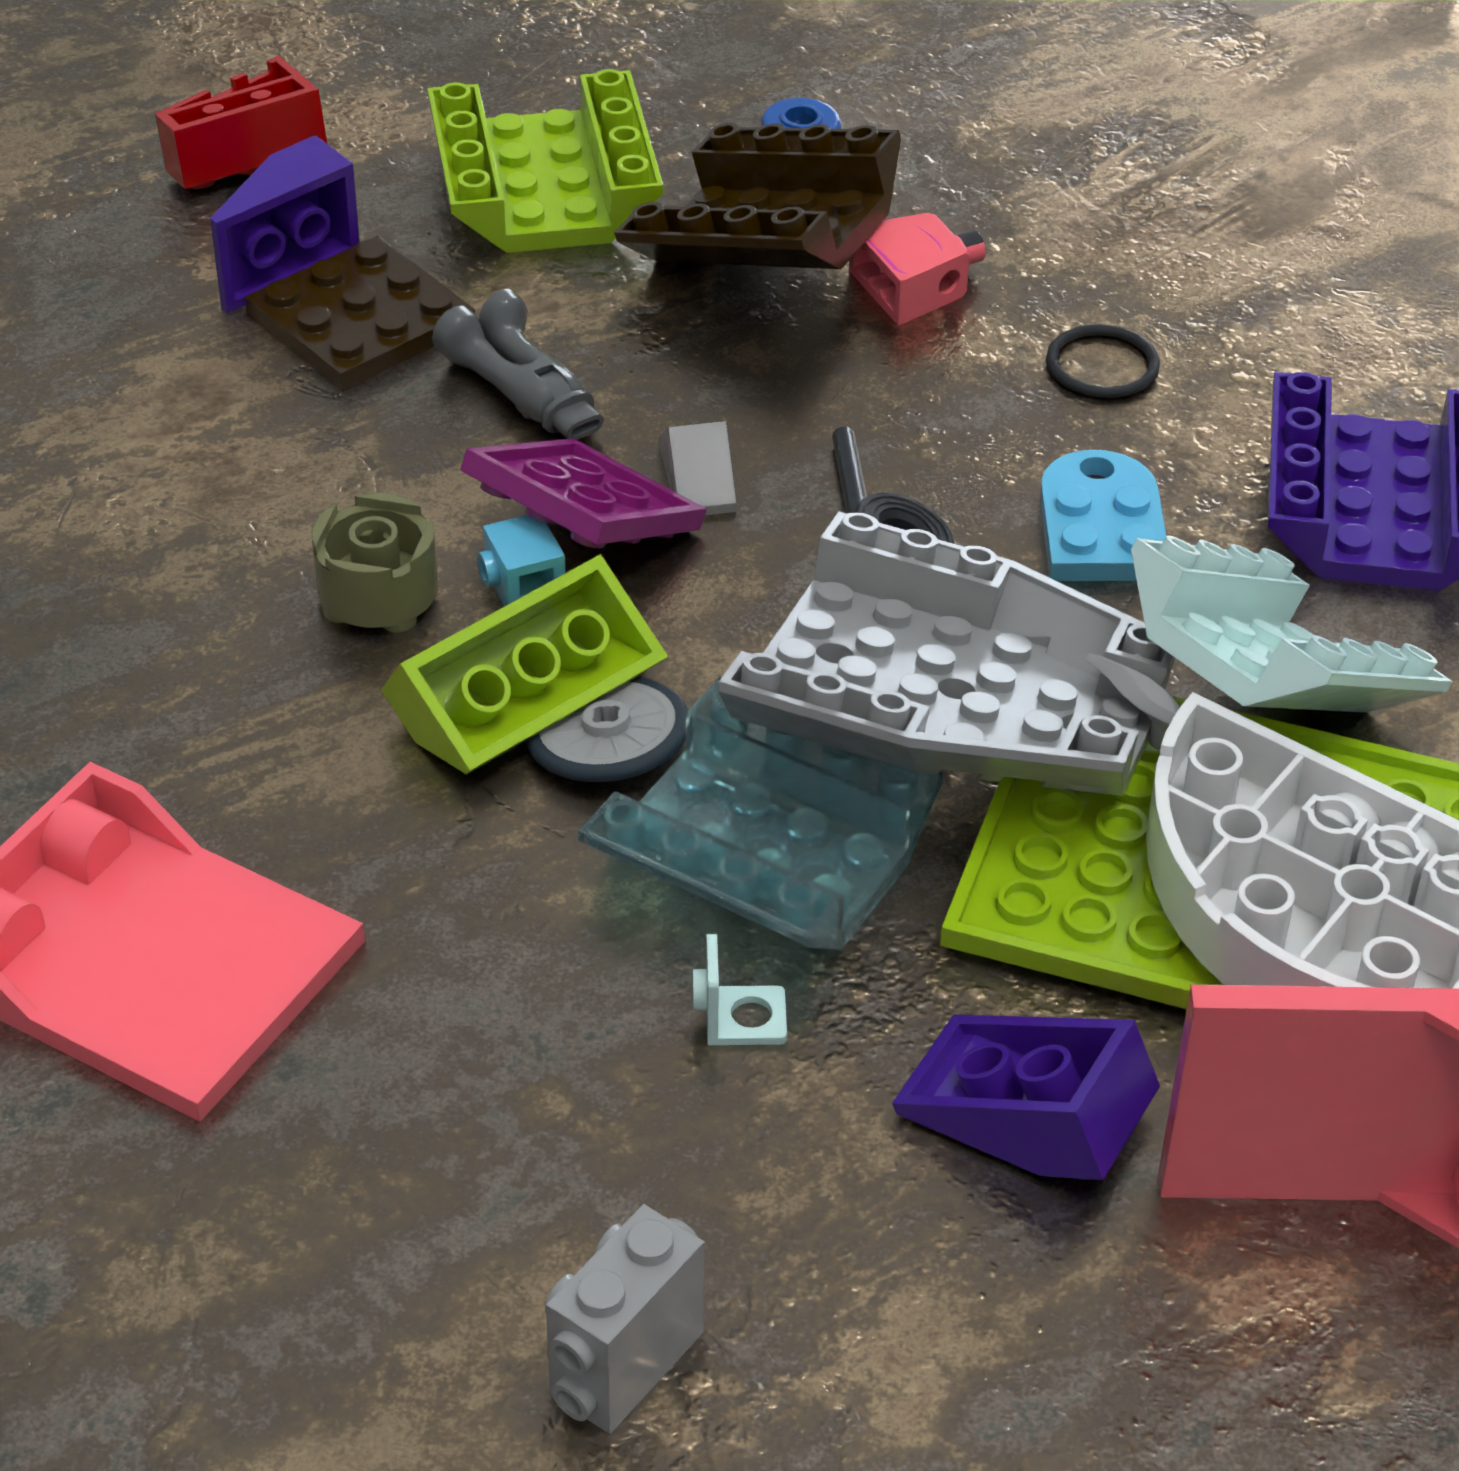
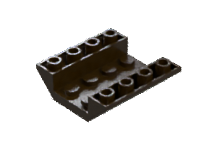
M736 123L717 125L708 132L707 137L691 152L701 190L694 195V198L686 207L663 206L659 202H649L636 207L632 211L631 216L614 232L616 241L660 262L842 269L889 214L901 143L899 130L877 129L872 125H862L853 129H830L825 124H817L807 128H784L783 125L776 123L762 127H739Z

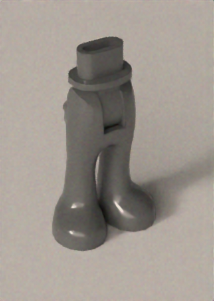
M502 289L490 295L482 306L479 319L471 310L464 306L453 307L439 318L433 330L432 340L434 347L451 363L475 371L497 387L514 403L516 409L522 413L525 419L542 423L543 429L549 433H562L567 439L576 440L597 432L603 425L604 417L594 409L593 396L584 390L577 377L564 364L538 349L525 337L524 330L528 310L523 299L514 291Z

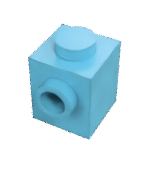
M524 515L483 526L484 551L477 553L479 574L486 588L494 586L504 607L565 574V555L546 522Z

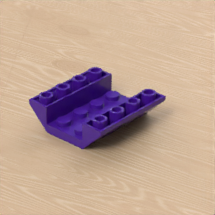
M1274 372L1267 527L1319 578L1437 591L1458 581L1459 390L1447 389L1441 422L1438 425L1422 423L1417 420L1398 421L1368 418L1358 414H1331L1332 377L1315 376L1307 372Z

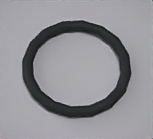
M1093 324L1077 326L1061 333L1049 345L1046 363L1051 375L1066 388L1085 396L1116 398L1130 396L1146 389L1158 377L1160 358L1154 346L1140 334L1119 326ZM1101 335L1120 338L1134 344L1145 353L1149 364L1147 372L1140 379L1126 385L1104 387L1089 385L1072 378L1061 369L1057 358L1059 350L1066 343L1080 337Z

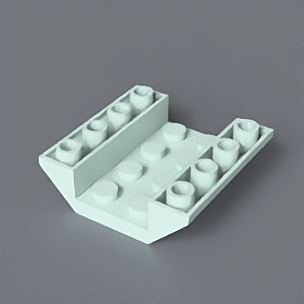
M1166 536L1164 541L1137 538L1131 548L1147 638L1242 706L1371 712L1446 693L1453 682L1434 669L1438 661L1432 655L1414 645L1404 643L1401 648H1394L1386 643L1374 641L1371 646H1367L1349 638H1343L1341 643H1333L1291 623L1290 620L1310 585L1291 573L1295 565L1275 551L1262 548L1258 554L1236 544H1231L1229 549L1226 550L1205 540H1199L1195 546L1173 536Z

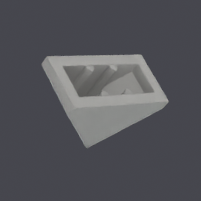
M726 421L668 427L659 436V449L671 490L707 508L705 515L736 512V496Z

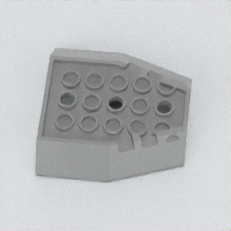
M839 511L820 537L813 581L763 653L739 652L720 679L718 693L730 717L910 771L938 775L941 769L978 773L979 780L1000 782L1003 776L1041 781L1042 787L1124 796L1148 743L1152 720H1150L1146 713L1122 696L1112 682L1098 669L1086 662L1084 658L1088 653L1109 658L1145 674L1166 689L1175 657L1147 638L1145 623L1022 564L996 556L988 548L981 546L963 547L939 540L935 535L925 530H903L879 523L877 519L868 514H847Z

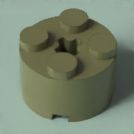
M366 493L355 496V505L342 510H337V503L330 506L315 521L312 528V546L317 593L325 618L334 623H348L369 628L383 627L390 632H404L413 628L417 623V616L432 604L438 592L435 529L431 518L428 521L421 515V506L411 499L395 494Z

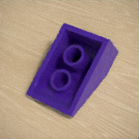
M316 135L271 154L210 218L222 310L230 313L246 305L245 296L268 286L274 281L282 280L308 268L317 261L325 260L356 246L360 242L353 163Z
M953 1014L896 1096L892 1105L897 1115L1039 1176L1104 1180L1160 1088V1084L1135 1020Z

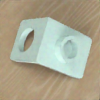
M707 934L706 969H693V1011H707L708 1046L784 1044L787 1041L785 989L782 986H719L717 934ZM756 1003L766 1007L771 1013V1018L762 1026L750 1028L739 1025L732 1018L731 1014L734 1009L742 1004Z

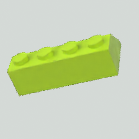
M600 554L400 663L381 691L415 743L467 775L659 665L669 656Z

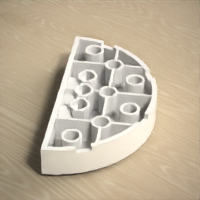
M1192 692L1177 710L1161 744L1151 796L1146 843L1147 860L1153 886L1164 913L1180 939L1198 961L1223 985L1459 988V820Z

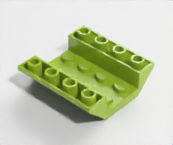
M604 69L594 74L580 75L581 110L553 109L546 113L517 115L504 113L496 117L486 118L479 84L466 85L453 82L442 87L427 88L451 214L506 253L612 243L616 239L614 232L631 216L632 211L636 207L645 203L656 202L663 195V182L630 70Z

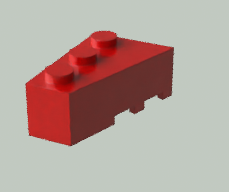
M278 55L266 61L268 71L249 80L245 73L231 77V88L211 97L210 91L204 90L155 113L166 171L184 189H203L214 185L217 179L233 174H253L271 154L315 135L327 143L319 89Z

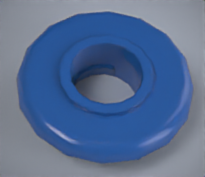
M788 98L778 101L768 107L761 118L762 126L776 123L783 125L784 128H807L817 124H825L830 129H841L839 114L830 105L810 98Z

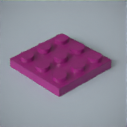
M576 439L466 448L460 471L480 481V488L484 492L499 498L513 499L526 506L525 513L528 516L546 523H558L571 531L570 537L574 541L592 548H604L606 543L619 541L639 543L641 538L654 536L673 538L676 533L697 531L701 528L707 508Z

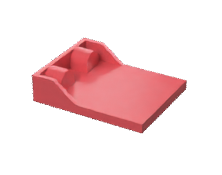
M91 761L0 846V1021L199 1122L205 1118L365 943L364 923L200 847L142 785Z
M1191 984L1158 1172L1160 1197L1379 1201L1459 1249V988Z

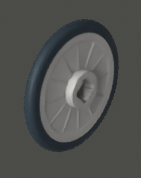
M636 677L526 740L532 757L546 770L558 776L585 782L622 780L646 773L660 766L676 754L689 734L690 714L685 702L675 691L659 682Z

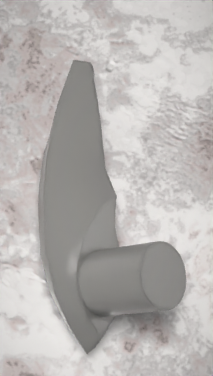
M1088 653L1084 660L1105 675L1122 696L1146 713L1150 720H1152L1148 741L1153 748L1160 750L1165 732L1180 708L1168 691L1145 674L1109 658Z

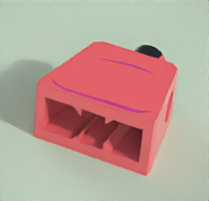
M923 213L882 221L849 260V271L897 325H901L962 298L967 292L969 265L984 260L986 254L985 244L982 236L976 230L954 235L935 214Z

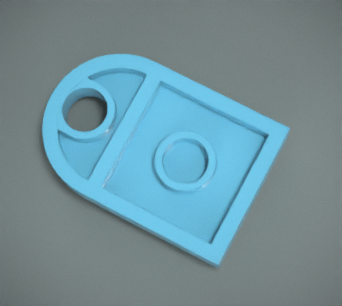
M1106 450L1072 452L1056 459L1045 470L1041 482L1040 510L1049 577L1055 581H1137L1131 548L1136 539L1164 541L1167 536L1158 485L1153 474L1137 460ZM1087 475H1099L1105 478L1093 479L1087 477Z

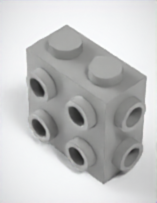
M643 1204L623 1225L615 1224L610 1227L600 1239L594 1255L575 1275L566 1274L549 1293L545 1303V1313L547 1319L550 1395L553 1396L557 1405L573 1419L578 1421H585L587 1419L608 1434H611L704 1333L705 1241L700 1239L686 1223L676 1218L668 1219Z

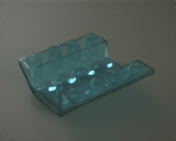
M719 676L686 713L685 752L639 802L614 791L578 831V841L807 947L842 950L907 868L942 785L943 772L939 771L938 775L910 771L730 717L718 693L719 681L722 678Z

